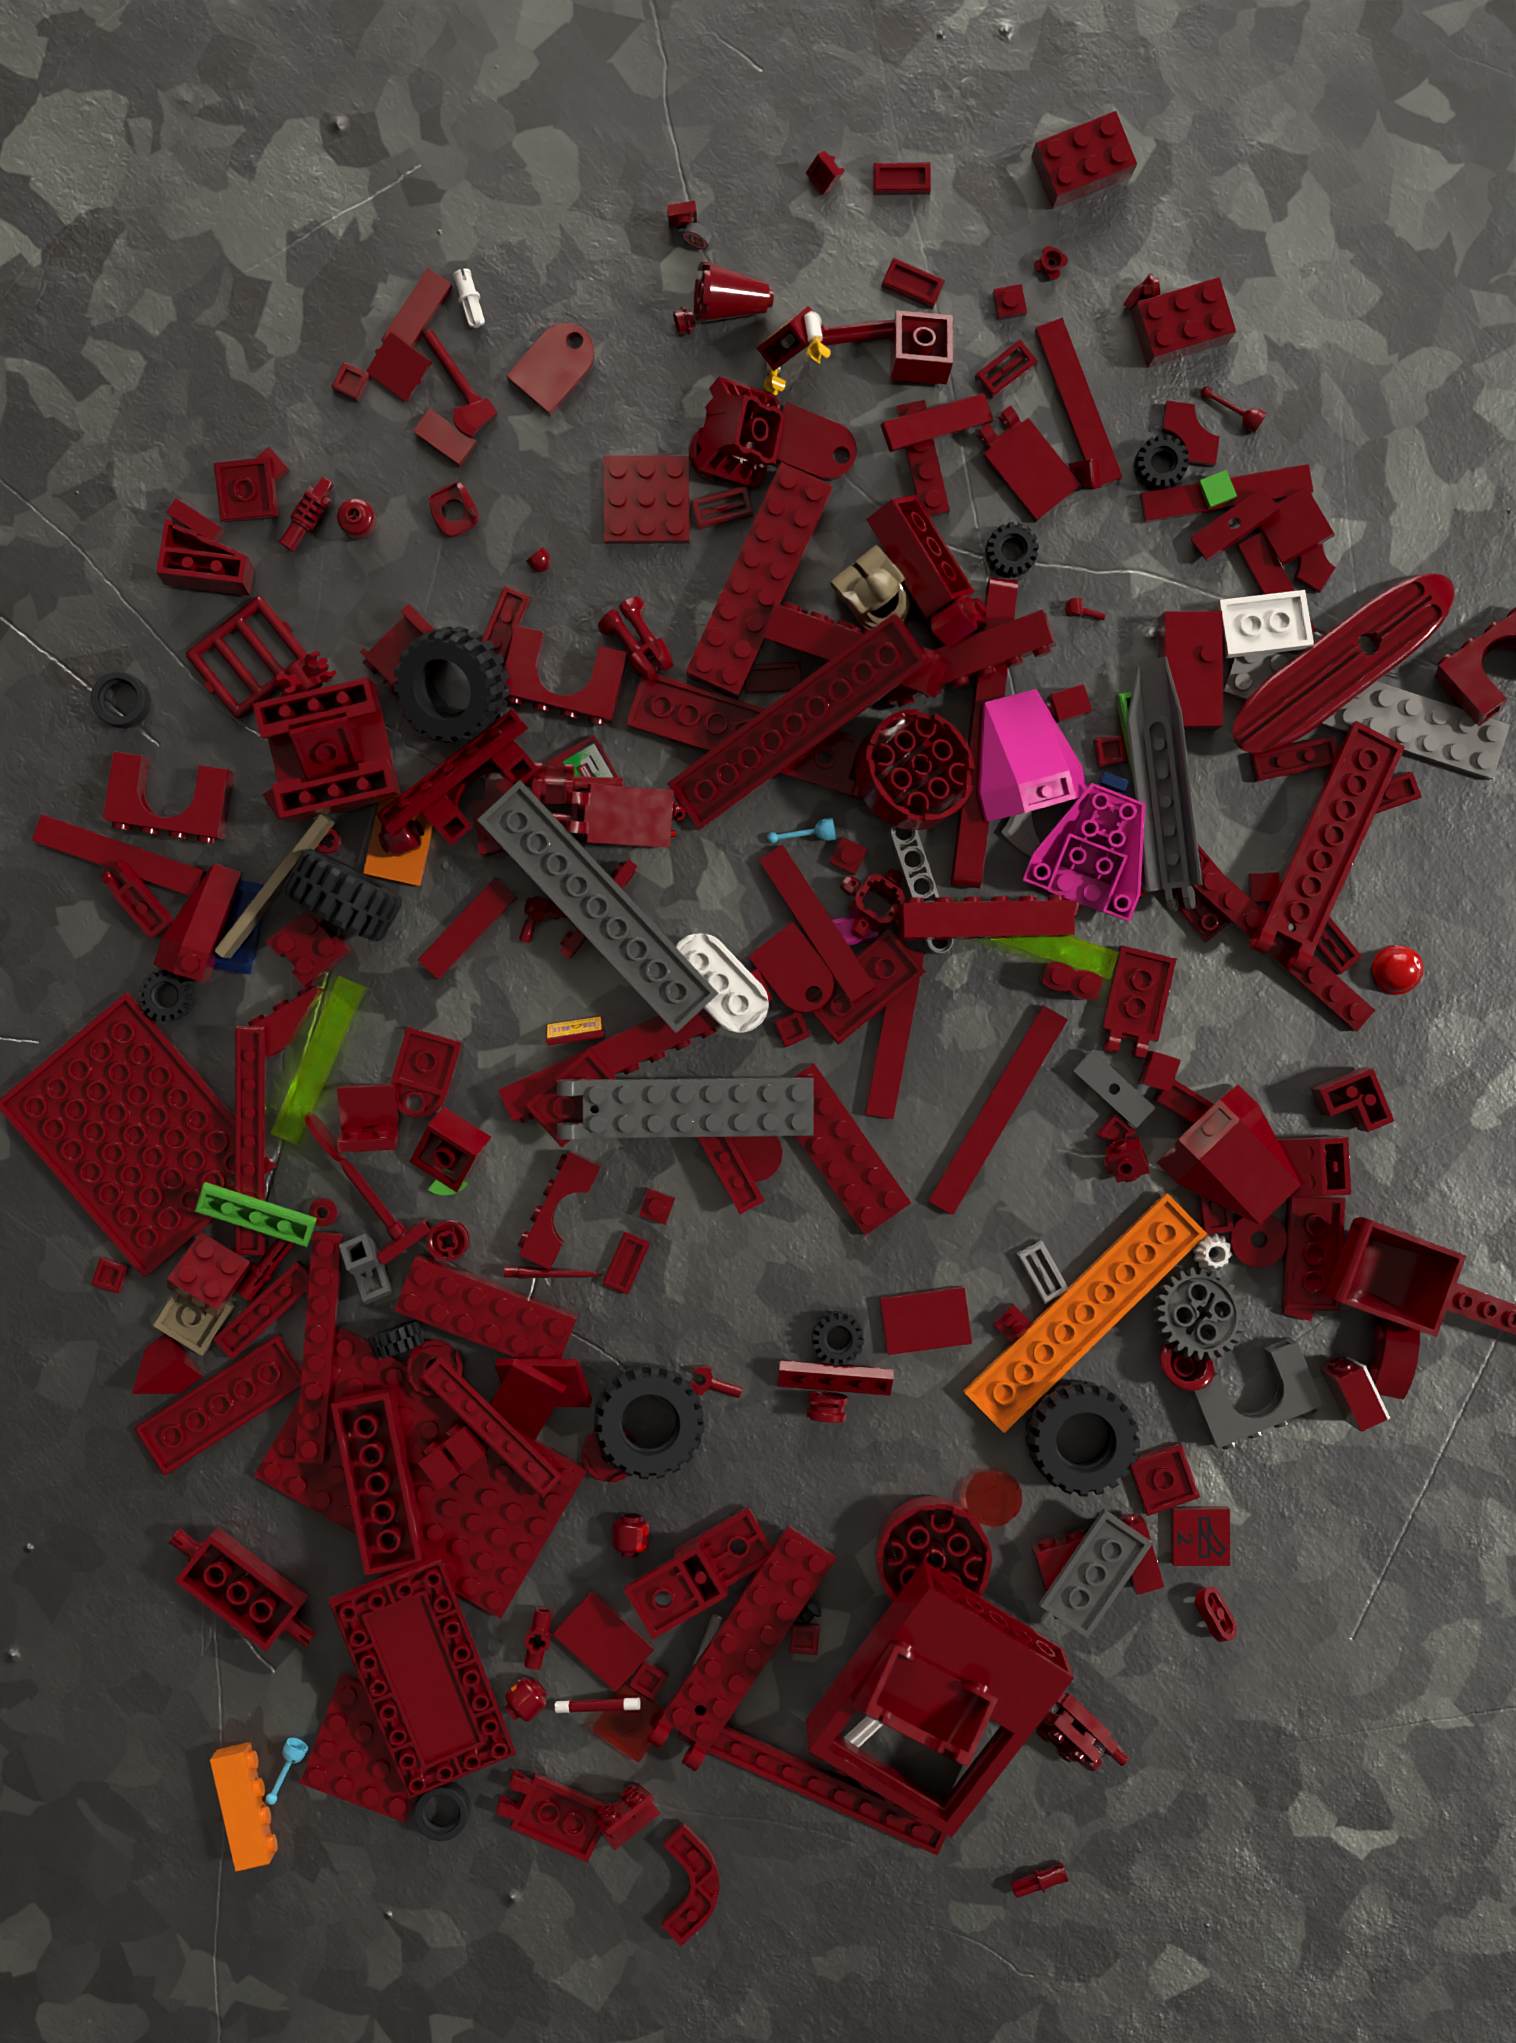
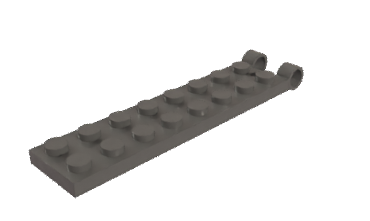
M814 1078L557 1080L558 1096L583 1095V1123H557V1139L813 1136ZM597 1105L599 1107L598 1112L592 1113L590 1110L591 1106Z

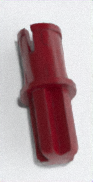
M1063 1863L1041 1871L1036 1869V1873L1012 1881L1011 1887L1014 1896L1019 1898L1042 1890L1044 1893L1045 1889L1068 1882L1069 1880Z

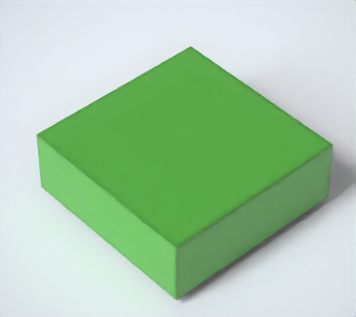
M1227 470L1198 482L1208 509L1237 497Z

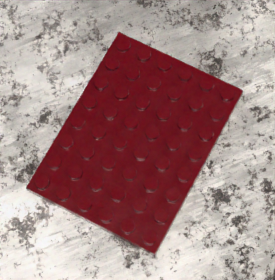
M126 992L0 1099V1111L141 1276L145 1278L216 1219L195 1212L199 1195L205 1182L235 1191V1116L153 1019L147 1015L148 1013L142 1010L141 1005L130 992ZM266 1153V1175H268L277 1165Z

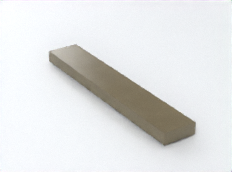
M322 814L317 816L216 947L215 952L223 958H231L284 890V885L301 853L307 849L314 850L335 822Z

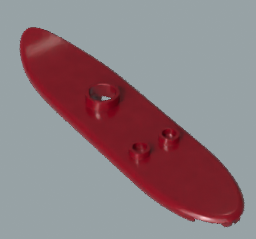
M1437 573L1422 574L1406 579L1380 593L1314 642L1313 646L1306 648L1272 674L1251 694L1240 709L1234 722L1233 739L1235 744L1240 749L1250 753L1272 751L1298 740L1327 720L1409 657L1439 628L1447 617L1454 601L1455 591L1451 580ZM1360 637H1368L1374 642L1375 650L1372 655H1365L1367 652L1359 650L1361 648V645H1358Z

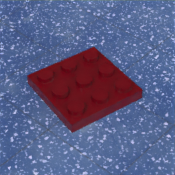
M689 455L603 456L604 543H690Z

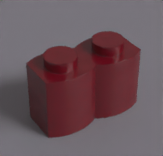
M1048 962L1043 963L1037 983L1050 991H1065L1076 999L1093 1000L1098 998L1103 979L1098 974L1088 970L1075 971L1068 964Z

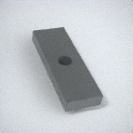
M1090 1050L1072 1070L1134 1128H1137L1155 1108L1093 1050ZM1114 1083L1117 1091L1111 1094L1109 1086Z

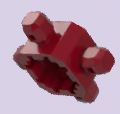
M896 869L889 870L884 877L879 874L871 875L863 885L859 883L860 880L847 875L840 885L844 893L848 896H854L848 908L850 916L855 919L851 927V933L857 938L864 937L869 929L873 932L884 931L890 922L894 923L893 926L899 929L898 906L905 901L903 890L898 887L902 880V874ZM876 889L878 890L877 894L883 898H886V896L890 898L888 903L892 906L885 917L880 916L877 918L875 912L869 908L867 910L863 908L865 904L861 901L868 890L873 892Z

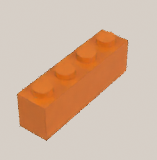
M250 1742L217 1749L211 1757L210 1763L235 1872L267 1865L271 1862L275 1852H277L278 1844L275 1834H271L270 1809L264 1804V1782L262 1778L259 1779L256 1769L258 1768V1755L256 1751H252Z

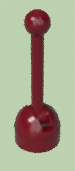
M1204 387L1201 390L1203 398H1211L1243 416V425L1254 434L1267 414L1259 408H1250L1244 411L1213 393L1210 387Z

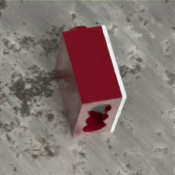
M1338 1357L1329 1361L1327 1367L1321 1369L1344 1421L1363 1432L1390 1419L1365 1365L1350 1357L1344 1359L1343 1357Z

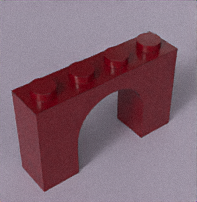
M1516 607L1508 613L1506 619L1501 622H1493L1485 629L1483 635L1477 639L1475 637L1468 639L1461 646V650L1454 655L1452 653L1445 655L1438 662L1435 678L1478 726L1501 712L1507 700L1486 676L1482 667V658L1495 649H1516Z
M515 625L505 669H508L510 677L505 680L506 685L510 686V695L505 697V700L508 703L520 706L522 701L533 704V709L542 712H549L550 708L561 711V716L571 719H577L578 715L589 718V723L599 726H605V722L612 724L628 662L627 652L599 646L593 673L588 684L575 694L557 695L548 691L539 680L538 668L546 639L544 632Z
M513 740L425 808L422 813L446 841L452 845L473 827L459 811L458 807L462 792L473 780L486 773L497 772L503 774L515 785L519 780L525 783L539 769L525 751Z
M113 751L103 820L112 822V828L129 830L130 825L141 827L140 832L158 835V830L169 831V837L186 839L188 834L197 836V841L210 844H214L215 839L224 840L234 772L228 769L199 765L195 794L190 806L177 816L164 818L155 814L146 800L145 790L150 759L140 755Z
M1129 1513L1119 1518L1151 1540L1146 1521L1140 1514ZM1071 1530L1065 1533V1537L1055 1540L1053 1537L1044 1538L1038 1541V1545L1032 1546L1045 1593L1088 1530ZM1151 1545L1129 1578L1131 1586L1137 1595L1165 1587L1153 1545Z

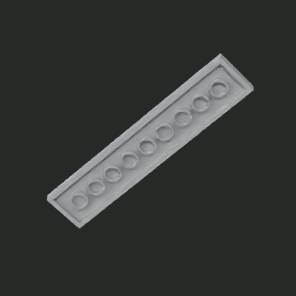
M1284 651L1233 657L1223 687V694L1247 701L1251 694L1266 679L1297 655ZM1377 681L1320 724L1321 726L1347 734L1350 725L1358 721L1405 746L1404 753L1487 780L1494 778L1510 728V724L1494 719H1489L1478 726L1463 709Z

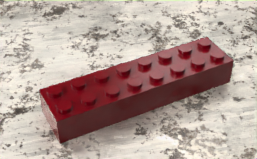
M780 463L686 669L687 678L724 695L739 699L766 640L763 636L774 604L781 606L831 498L832 485L785 463Z

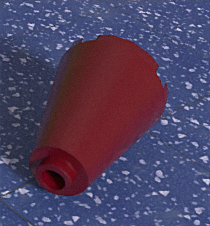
M700 262L697 271H703L701 279H695L694 312L699 313L695 318L696 321L708 322L764 314L768 308H772L774 291L769 289L768 283L710 262Z

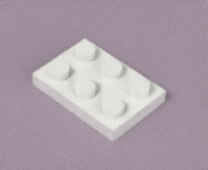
M1305 590L1223 599L1218 602V610L1222 611V635L1226 658L1301 650L1314 645Z

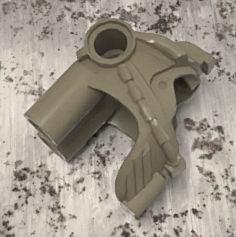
M876 545L830 581V585L835 591L837 602L848 606L864 629L871 630L887 618H878L869 612L886 604L896 593L898 595V604L891 614L897 613L903 623L908 615L910 597H908V593L901 583L905 578Z

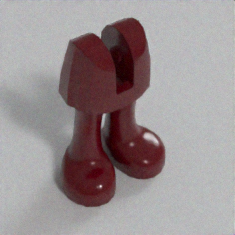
M636 596L623 601L619 605V610L638 633L644 644L642 647L629 632L615 609L607 612L601 618L597 627L601 634H615L621 640L631 655L630 665L642 677L651 682L658 677L652 663H650L651 660L656 658L655 661L661 665L665 672L673 667L674 664L665 641L662 638H656L646 625L642 617L646 604L641 597Z

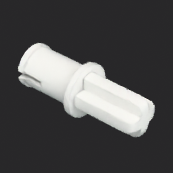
M466 268L463 269L464 276H462L460 269L453 273V278L459 292L458 302L463 306L469 327L479 328L485 323L479 304L481 297L475 290L471 271Z

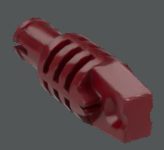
M322 476L315 488L308 487L291 514V524L281 540L278 541L282 546L295 552L305 533L314 529L331 502V499L328 498L333 488L331 481Z

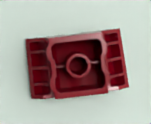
M719 376L709 388L713 398L705 406L706 419L704 429L698 440L702 450L694 461L700 471L756 488L765 478L768 465L776 464L786 415L781 413L780 403L776 395Z

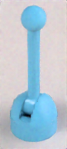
M833 817L818 821L814 829L781 834L770 832L767 835V840L769 843H775L780 839L816 834L819 839L824 841L836 840Z
M288 1738L283 1747L282 1754L286 1763L272 1792L266 1796V1802L269 1805L276 1803L278 1790L291 1763L296 1764L300 1762L308 1750L307 1744L298 1738Z

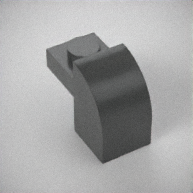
M365 1233L339 1244L346 1269L355 1276L362 1301L365 1304L393 1294L386 1274L387 1266L386 1264L383 1265L377 1258L380 1250L372 1238Z

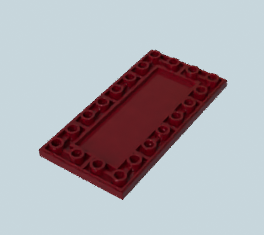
M441 1554L328 1599L408 1800L517 1754Z

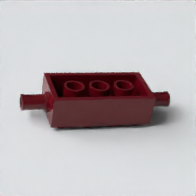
M220 1527L201 1544L184 1532L182 1528L169 1541L170 1545H173L189 1558L187 1560L189 1563L175 1579V1582L264 1651L269 1649L280 1633L284 1634L286 1632L304 1648H306L317 1633L296 1618L298 1616L296 1612L306 1601L308 1595Z

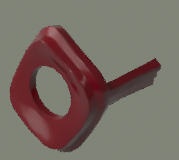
M456 482L429 496L432 516L440 531L447 537H456L477 525L479 513L463 483ZM458 500L464 505V515L458 521H449L443 516V507L448 501Z

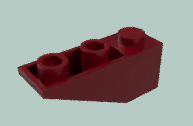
M312 984L297 992L298 998L291 1002L286 999L272 1008L274 1012L267 1017L261 1014L248 1022L249 1026H266V1060L293 1044L324 992L322 986L313 987Z

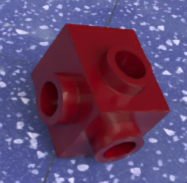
M1139 1137L1130 1140L1120 1139L1107 1147V1158L1103 1159L1108 1175L1113 1174L1117 1183L1123 1181L1132 1182L1141 1175L1150 1173L1149 1161Z

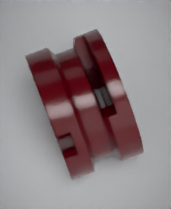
M452 1219L441 1221L435 1225L427 1238V1246L430 1253L436 1259L444 1262L460 1258L467 1251L470 1244V1234L466 1226Z
M828 1391L808 1393L810 1408L807 1409V1417H810V1420L826 1423L846 1421L847 1412L844 1411V1406L848 1404V1396Z

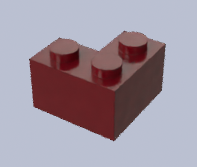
M1362 1067L1310 1088L1321 1115L1333 1116L1349 1109L1357 1130L1370 1132L1395 1121L1373 1068Z

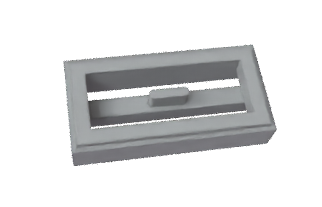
M1042 1240L1016 1253L1044 1304L1057 1298L1069 1289ZM1040 1249L1058 1281L1060 1289H1055L1035 1251ZM1026 1256H1031L1051 1294L1046 1295Z

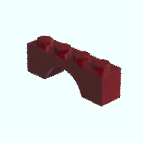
M573 1150L569 1152L568 1156L562 1154L555 1168L560 1172L555 1181L549 1180L543 1192V1195L547 1196L543 1206L537 1205L530 1220L535 1223L530 1232L524 1231L517 1245L522 1248L519 1253L520 1256L546 1269H551L564 1243V1240L555 1228V1209L559 1201L569 1194L577 1192L588 1193L602 1164Z

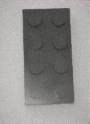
M1103 1508L1039 1602L1040 1607L1088 1639L1153 1544L1152 1541Z

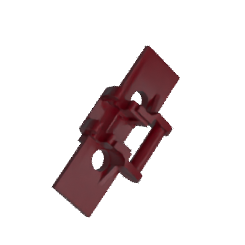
M534 763L539 771L524 783L526 787L532 789V793L542 804L572 805V814L551 813L562 825H565V820L579 821L580 817H584V805L566 803L567 791L587 790L588 784L623 786V778L575 776L574 764H565L564 768L543 767V763ZM486 773L484 813L514 786L503 774Z

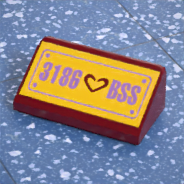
M602 1016L560 1021L546 1025V1043L548 1046L605 1036Z

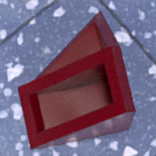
M163 1334L145 1348L132 1394H180L204 1376V1374L177 1340L167 1334Z

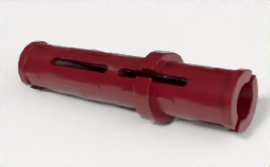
M277 1238L257 1264L254 1263L250 1268L251 1273L241 1286L237 1288V1292L245 1299L252 1301L265 1281L269 1282L271 1280L272 1272L295 1243Z

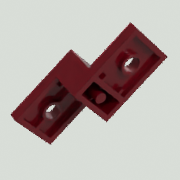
M747 1506L675 1548L674 1558L625 1585L623 1590L653 1640L727 1597L728 1586L759 1569L773 1547L752 1510ZM741 1539L745 1541L747 1547L743 1552L735 1553L730 1548L732 1541ZM662 1591L669 1593L672 1598L671 1602L667 1605H659L655 1600L657 1593Z

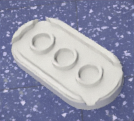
M700 933L689 935L677 944L676 948L719 993L704 1008L722 1027L732 1032L742 1033L755 1029L763 1022L769 1005L764 987L722 942L712 935Z

